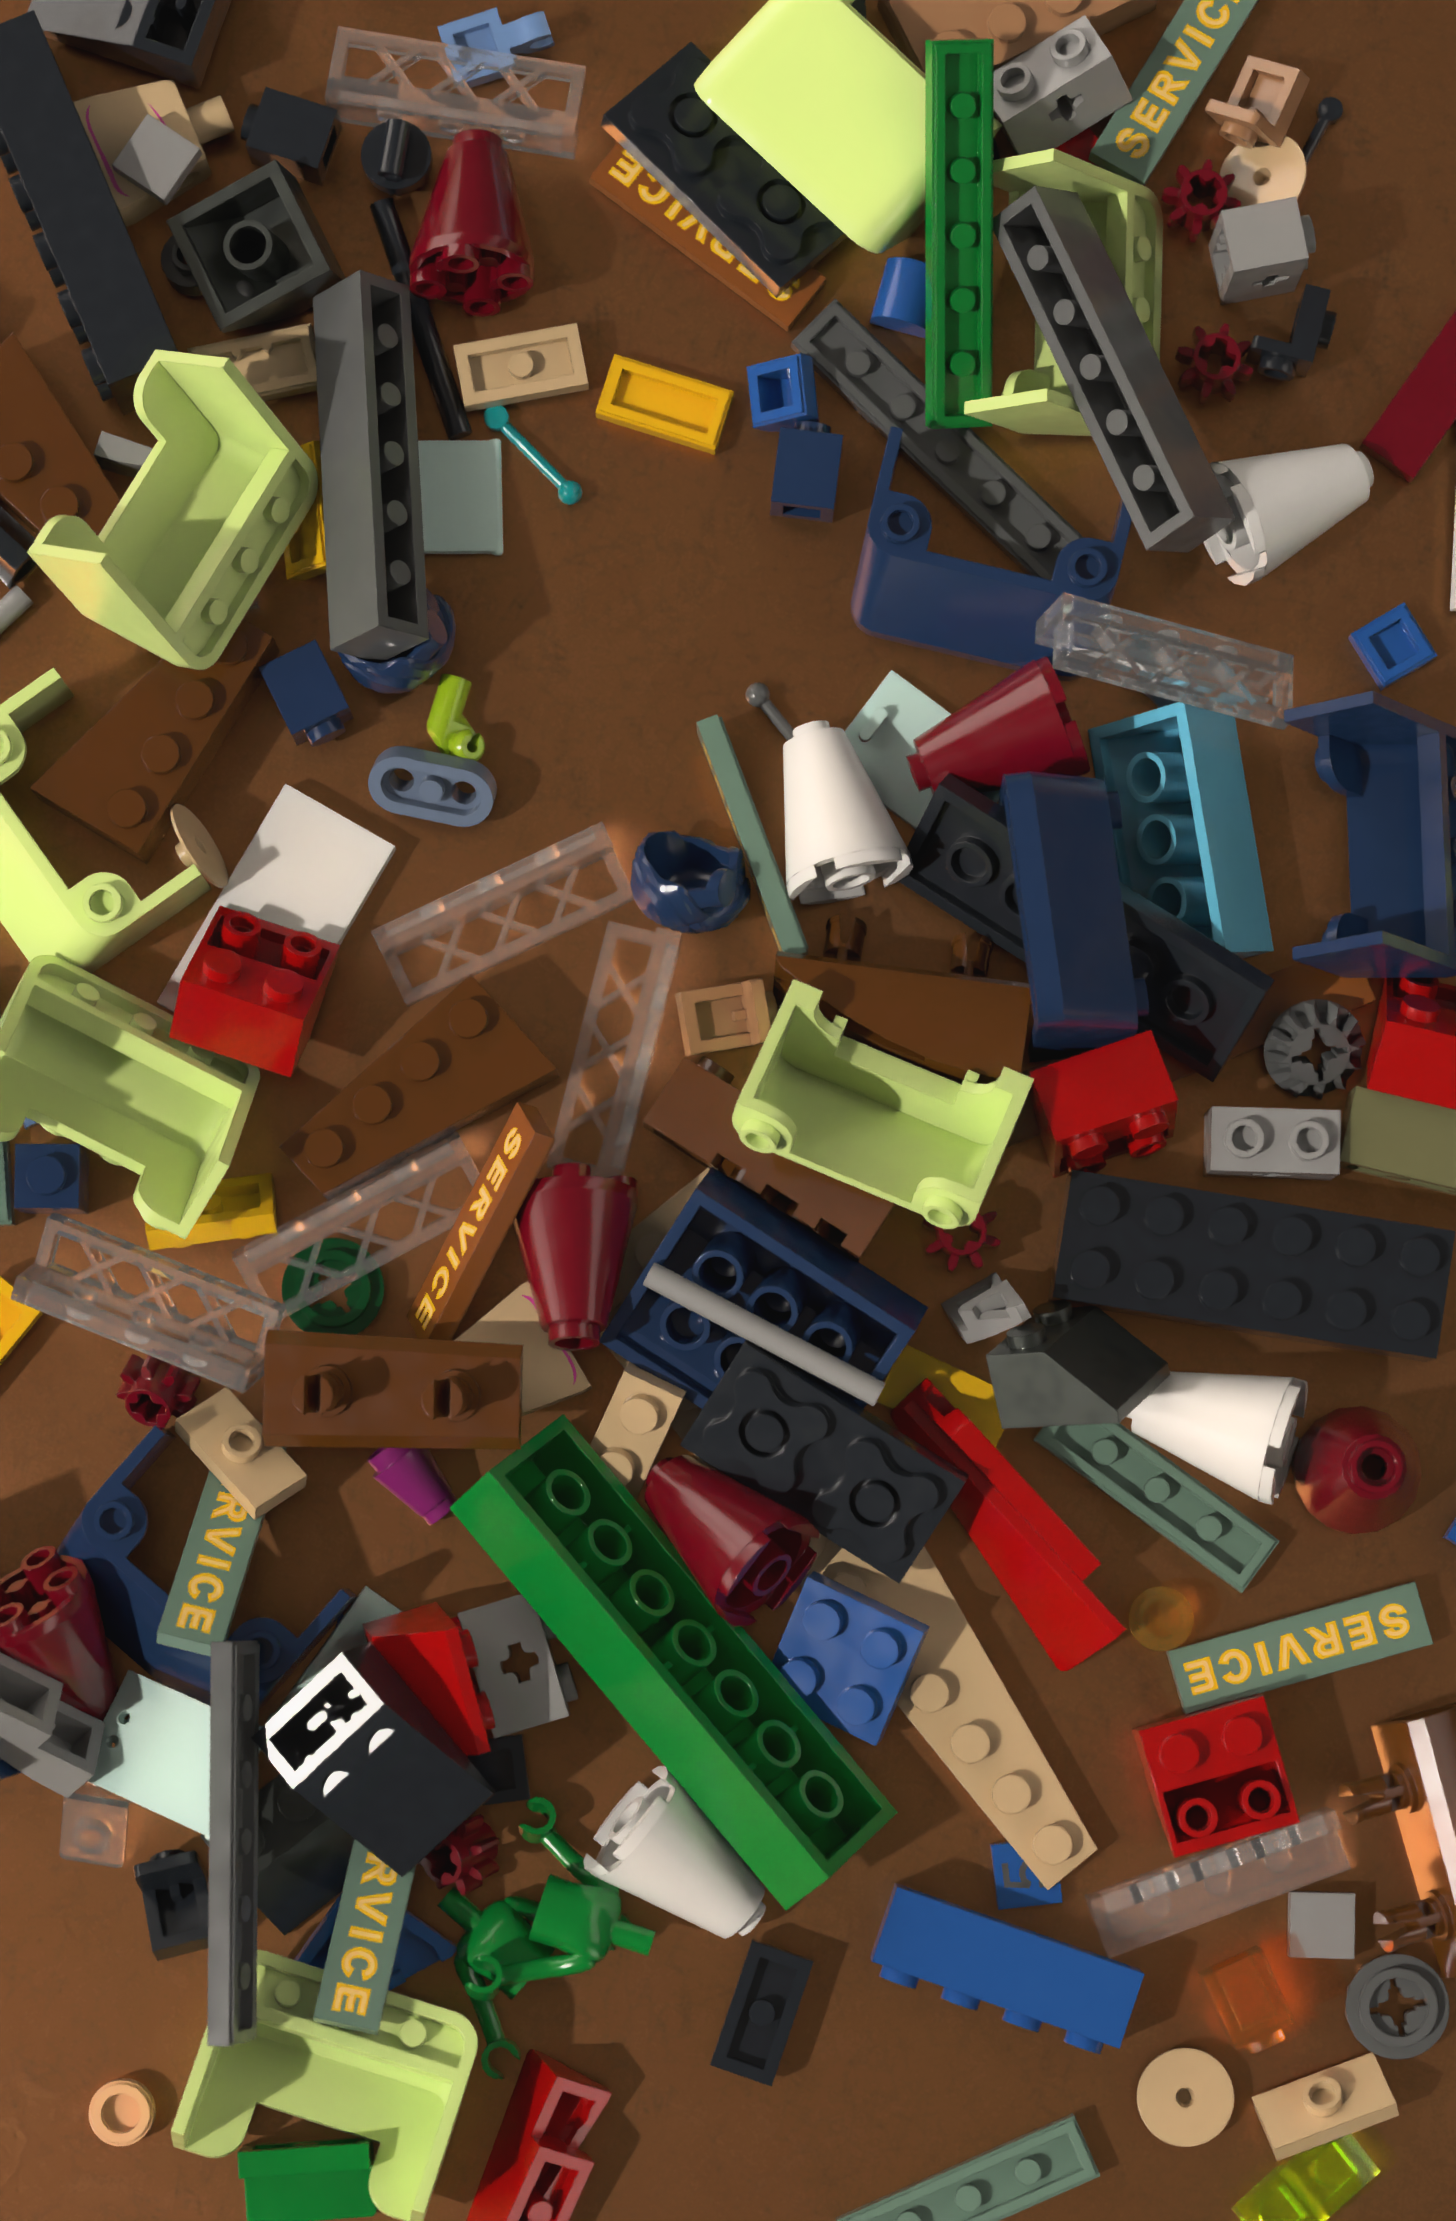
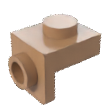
M1248 55L1228 102L1209 99L1204 111L1221 126L1219 134L1236 145L1253 148L1256 141L1280 148L1310 78L1301 69Z
M762 978L675 994L685 1057L763 1044L778 1013L775 997L772 991H765Z

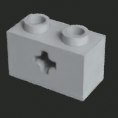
M1085 15L994 71L993 115L1003 125L1001 130L1017 155L1056 148L1133 100L1112 54Z
M1296 196L1222 210L1220 212L1208 245L1220 304L1226 305L1295 291L1303 271L1308 269L1309 253H1315L1316 251L1315 232L1309 214L1300 216Z
M1212 1106L1204 1113L1203 1177L1330 1181L1340 1174L1341 1110Z
M521 1594L457 1613L462 1629L468 1628L475 1645L479 1666L474 1668L479 1689L486 1692L492 1708L496 1728L492 1729L494 1739L571 1715L568 1702L577 1700L579 1697L569 1663L565 1662L556 1665L549 1640L557 1638V1636ZM519 1642L525 1653L535 1651L539 1661L538 1664L533 1665L529 1669L531 1679L521 1682L517 1672L506 1673L503 1667V1661L512 1657L511 1645Z

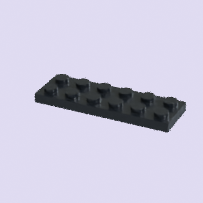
M949 773L939 783L907 846L913 868L907 876L898 882L981 935L988 937L992 942L1026 963L1005 808ZM1120 882L1133 978L1144 977L1149 1003V1015L1138 1017L1136 1034L1152 1030L1158 1048L1211 1082H1214L1223 1070L1275 980Z

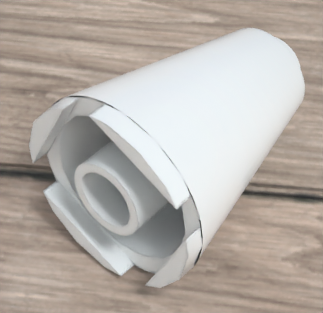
M1344 443L1211 462L1209 465L1236 520L1203 543L1216 565L1227 561L1237 573L1227 577L1231 582L1247 586L1259 581L1369 499L1370 487L1374 483L1372 466L1362 452L1355 451L1350 445Z
M825 720L812 721L796 727L792 731L793 738L783 745L786 887L789 898L793 901L799 895L800 903L807 905L833 903L866 895L864 885L882 876L885 888L907 876L913 868L910 852L845 731L841 728L830 727L829 722Z
M1170 1371V1376L1126 1417L1132 1419L1131 1431L1255 1500L1273 1505L1274 1498H1278L1283 1489L1299 1439V1437L1295 1436L1297 1418L1291 1416L1295 1415L1304 1418L1308 1395V1381L1295 1377Z
M665 1766L656 1767L652 1772L661 1779L649 1788L638 1781L616 1804L599 1827L593 1839L602 1845V1848L596 1860L586 1853L584 1858L585 1869L593 1876L724 1939L733 1936L735 1933L745 1936L758 1924L765 1913L766 1905L761 1902L765 1893L764 1886Z

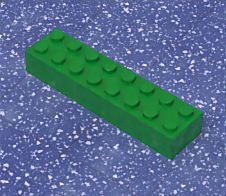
M564 1414L523 1444L521 1450H515L489 1470L449 1507L785 1910H788L829 1879L898 1813L742 1626L733 1627L718 1615L671 1541Z

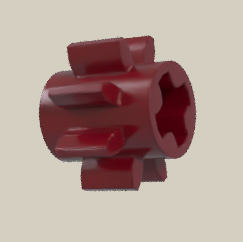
M1206 159L1202 169L1190 172L1182 164L1178 166L1175 176L1181 188L1166 187L1161 197V201L1164 203L1175 205V210L1171 213L1167 222L1168 228H1174L1180 224L1183 228L1190 231L1189 236L1192 243L1197 241L1200 232L1210 229L1214 231L1222 210L1241 206L1240 200L1227 197L1228 191L1234 183L1235 175L1232 173L1222 178L1218 173L1212 171L1211 159ZM1192 192L1199 199L1209 195L1213 199L1210 210L1203 203L1193 207L1189 203Z
M1227 323L1222 325L1219 333L1208 335L1202 327L1196 326L1192 334L1193 343L1196 346L1195 349L1186 346L1178 347L1175 356L1178 362L1188 365V370L1183 372L1177 383L1179 388L1192 384L1200 392L1199 403L1202 405L1206 403L1210 395L1222 393L1228 402L1233 401L1236 395V386L1233 383V379L1250 381L1254 371L1249 365L1240 363L1241 358L1245 356L1250 348V341H1241L1237 344L1233 338L1228 336L1229 324ZM1210 354H1217L1222 357L1221 369L1218 374H1211L1206 371L1208 367L1207 360Z
M996 1211L987 1212L982 1216L978 1213L976 1219L969 1225V1230L978 1234V1241H968L962 1250L952 1247V1235L943 1232V1228L936 1227L924 1219L922 1226L927 1230L936 1232V1241L926 1248V1255H932L941 1250L945 1255L949 1256L947 1272L950 1273L956 1268L959 1259L969 1258L972 1266L977 1270L982 1268L983 1261L978 1253L979 1248L982 1245L996 1248L1001 1242L995 1236L986 1235V1225L991 1223L998 1214Z
M152 1347L146 1360L134 1354L130 1356L120 1374L123 1383L116 1395L117 1398L125 1400V1408L134 1420L146 1426L165 1428L172 1415L178 1418L194 1407L197 1401L194 1394L201 1379L192 1375V1367L189 1361L180 1353L171 1349Z
M479 1814L463 1822L429 1853L420 1864L427 1875L436 1882V1888L440 1890L456 1882L460 1894L465 1895L483 1886V1879L499 1871L500 1867L494 1860L498 1853L500 1840L496 1837L492 1828L483 1822V1816Z

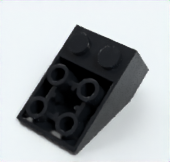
M31 0L27 13L32 10L35 11L47 38L199 89L232 0Z
M371 1641L339 1654L251 1737L295 1791L401 1877L407 1875L496 1793Z

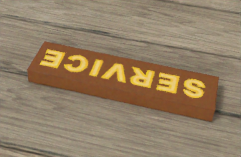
M618 142L589 177L591 185L787 332L790 331L826 284V277L812 267L776 298Z
M520 1102L516 1103L407 1314V1318L418 1339L452 1340L554 1145L555 1138L536 1107Z

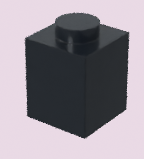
M265 87L260 105L251 103L246 111L240 138L243 141H247L246 148L252 164L263 167L276 159L296 178L323 186L342 126L337 109Z

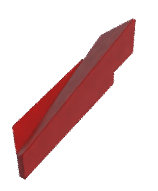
M925 1378L891 1410V1418L900 1432L969 1475L964 1486L950 1505L951 1509L1057 1669L1068 1671L1115 1640L1126 1630L1082 1582L1101 1563L971 1420L958 1408L955 1409L928 1378Z
M530 2049L525 2057L466 2221H569L595 2164L586 2152L578 2150V2148L608 2103L612 2094L609 2089L546 2054Z

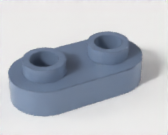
M394 746L384 750L376 758L368 778L369 792L374 801L383 809L400 815L459 827L474 826L485 820L491 812L497 795L495 778L489 769L481 763L471 759L408 746ZM406 769L413 775L414 779L402 780L396 776L394 770ZM461 781L470 783L476 791L464 793L458 789L456 783Z

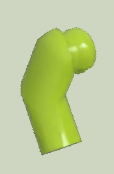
M442 674L428 717L427 732L442 754L478 761L482 758L485 751L484 738L480 733L476 734L463 715L472 683L455 675Z

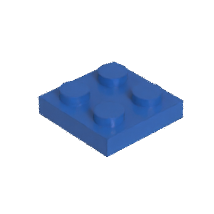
M813 1571L806 1578L772 1663L820 1720L877 1746L883 1739L930 1626Z

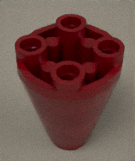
M468 129L457 133L453 137L452 145L445 153L410 254V291L413 295L420 298H436L441 301L463 305L465 312L478 317L498 314L501 310V303L509 302L531 289L535 280V266L508 153L503 149L502 139L497 134L488 130Z
M561 1163L554 1165L551 1177L535 1179L513 1221L542 1330L548 1333V1345L552 1348L576 1351L592 1349L600 1345V1332H603L607 1327L638 1206L637 1180L633 1177L591 1176V1167L583 1163Z
M1365 1406L1338 1408L1315 1420L1300 1438L1291 1463L1295 1490L1306 1510L1326 1527L1346 1534L1378 1532L1398 1521L1415 1501L1422 1477L1419 1450L1408 1430L1388 1413ZM1370 1454L1377 1459H1384L1385 1461L1380 1472L1381 1478L1378 1480L1368 1479L1362 1472V1462Z
M54 1546L37 1548L23 1558L20 1568L0 1579V1652L63 1683L60 1701L104 1721L118 1692V1686L93 1580L83 1560L67 1555H59Z

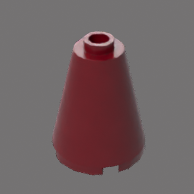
M1045 656L1037 660H1031L913 740L916 753L906 756V760L919 792L930 788L934 795L939 783L949 773L978 792L983 793L1000 790L1003 774L1033 771L1082 776L1090 772L1087 753L1076 721H1072L1064 702L1067 701L1066 695L1048 657Z
M689 1455L665 1458L658 1462L649 1472L646 1479L647 1488L644 1497L646 1504L718 1615L733 1627L748 1626L756 1622L757 1620L749 1613L758 1609L763 1604H766L774 1611L802 1583L814 1564L817 1555L809 1546L811 1537L820 1539L819 1531L807 1518Z

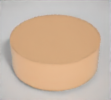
M129 2078L112 2080L103 2085L93 2096L89 2105V2122L97 2137L107 2144L113 2146L134 2144L149 2132L156 2116L154 2098L147 2087L136 2080Z

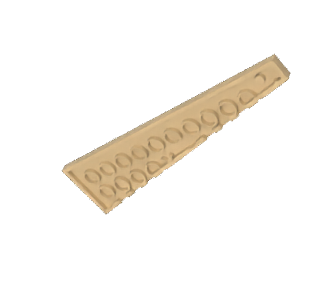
M709 1167L631 1230L607 1327L694 1190L710 1170ZM608 1348L625 1369L629 1361ZM685 1397L671 1424V1427L682 1441L702 1410ZM695 1455V1457H696L700 1462H702V1463L708 1465L709 1467H711V1468H713V1469H715V1470H717V1471L723 1473L722 1471L718 1470V1469L715 1468L714 1466L710 1465L709 1463H707L706 1461H704L703 1459H701V1458H699L698 1456ZM820 1533V1539L811 1537L809 1546L817 1555L814 1564L800 1584L802 1588L807 1576L815 1571L930 1626L897 1706L1047 1890L1052 1888L1098 1849L925 1546L901 1582L897 1583Z

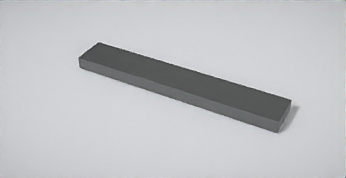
M834 299L791 342V348L797 354L802 353L813 358L814 371L886 440H888L891 426L902 428L900 453L1025 574L1052 580L1055 563L1061 550L1068 543L1084 537L969 427L930 429L926 427L925 384L843 305Z
M258 1640L211 1642L207 2046L230 2047L253 2041L257 2036L259 1747L251 1737L259 1730L260 1644H258Z

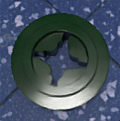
M341 1238L321 1239L303 1247L289 1262L282 1280V1298L285 1309L292 1321L304 1332L351 1335L363 1332L380 1313L385 1290L382 1272L374 1257L357 1243ZM322 1266L326 1273H330L336 1279L342 1278L345 1275L349 1277L355 1272L358 1276L350 1281L351 1285L344 1290L345 1296L348 1299L346 1303L351 1309L348 1313L331 1300L323 1304L319 1302L313 1307L310 1306V1303L317 1299L316 1295L323 1290V1284L320 1281L321 1275L317 1271V1267Z

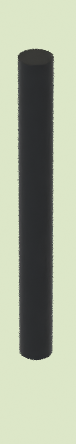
M384 198L372 203L370 210L394 280L410 287L409 263L411 250L393 198ZM410 291L412 333L448 439L458 440L472 433V429L427 299L413 295Z

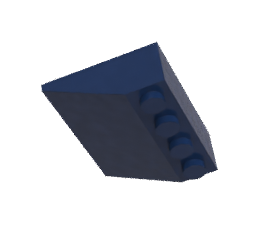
M711 1167L694 1190L600 1337V1343L640 1369L687 1391L684 1397L703 1409L746 1339L643 1286L644 1280L654 1262L880 1381H883L915 1333L928 1307L725 1174ZM807 1372L860 1407L865 1408L867 1405L866 1402Z

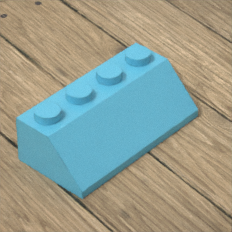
M1183 700L1088 729L1095 777L1104 780L1107 792L1117 790L1120 798L1122 829L1112 830L1120 882L1241 959L1274 951L1233 703L1227 701Z

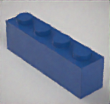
M897 1883L894 1884L870 1955L872 1962L882 1965L879 1976L886 1980L916 1989L919 1978L944 1987L940 1998L976 2011L981 2000L1005 2008L1002 2020L1034 2032H1039L1042 2022L1067 2030L1064 2042L1097 2054H1101L1104 2044L1120 2049L1145 1974L1139 1968Z

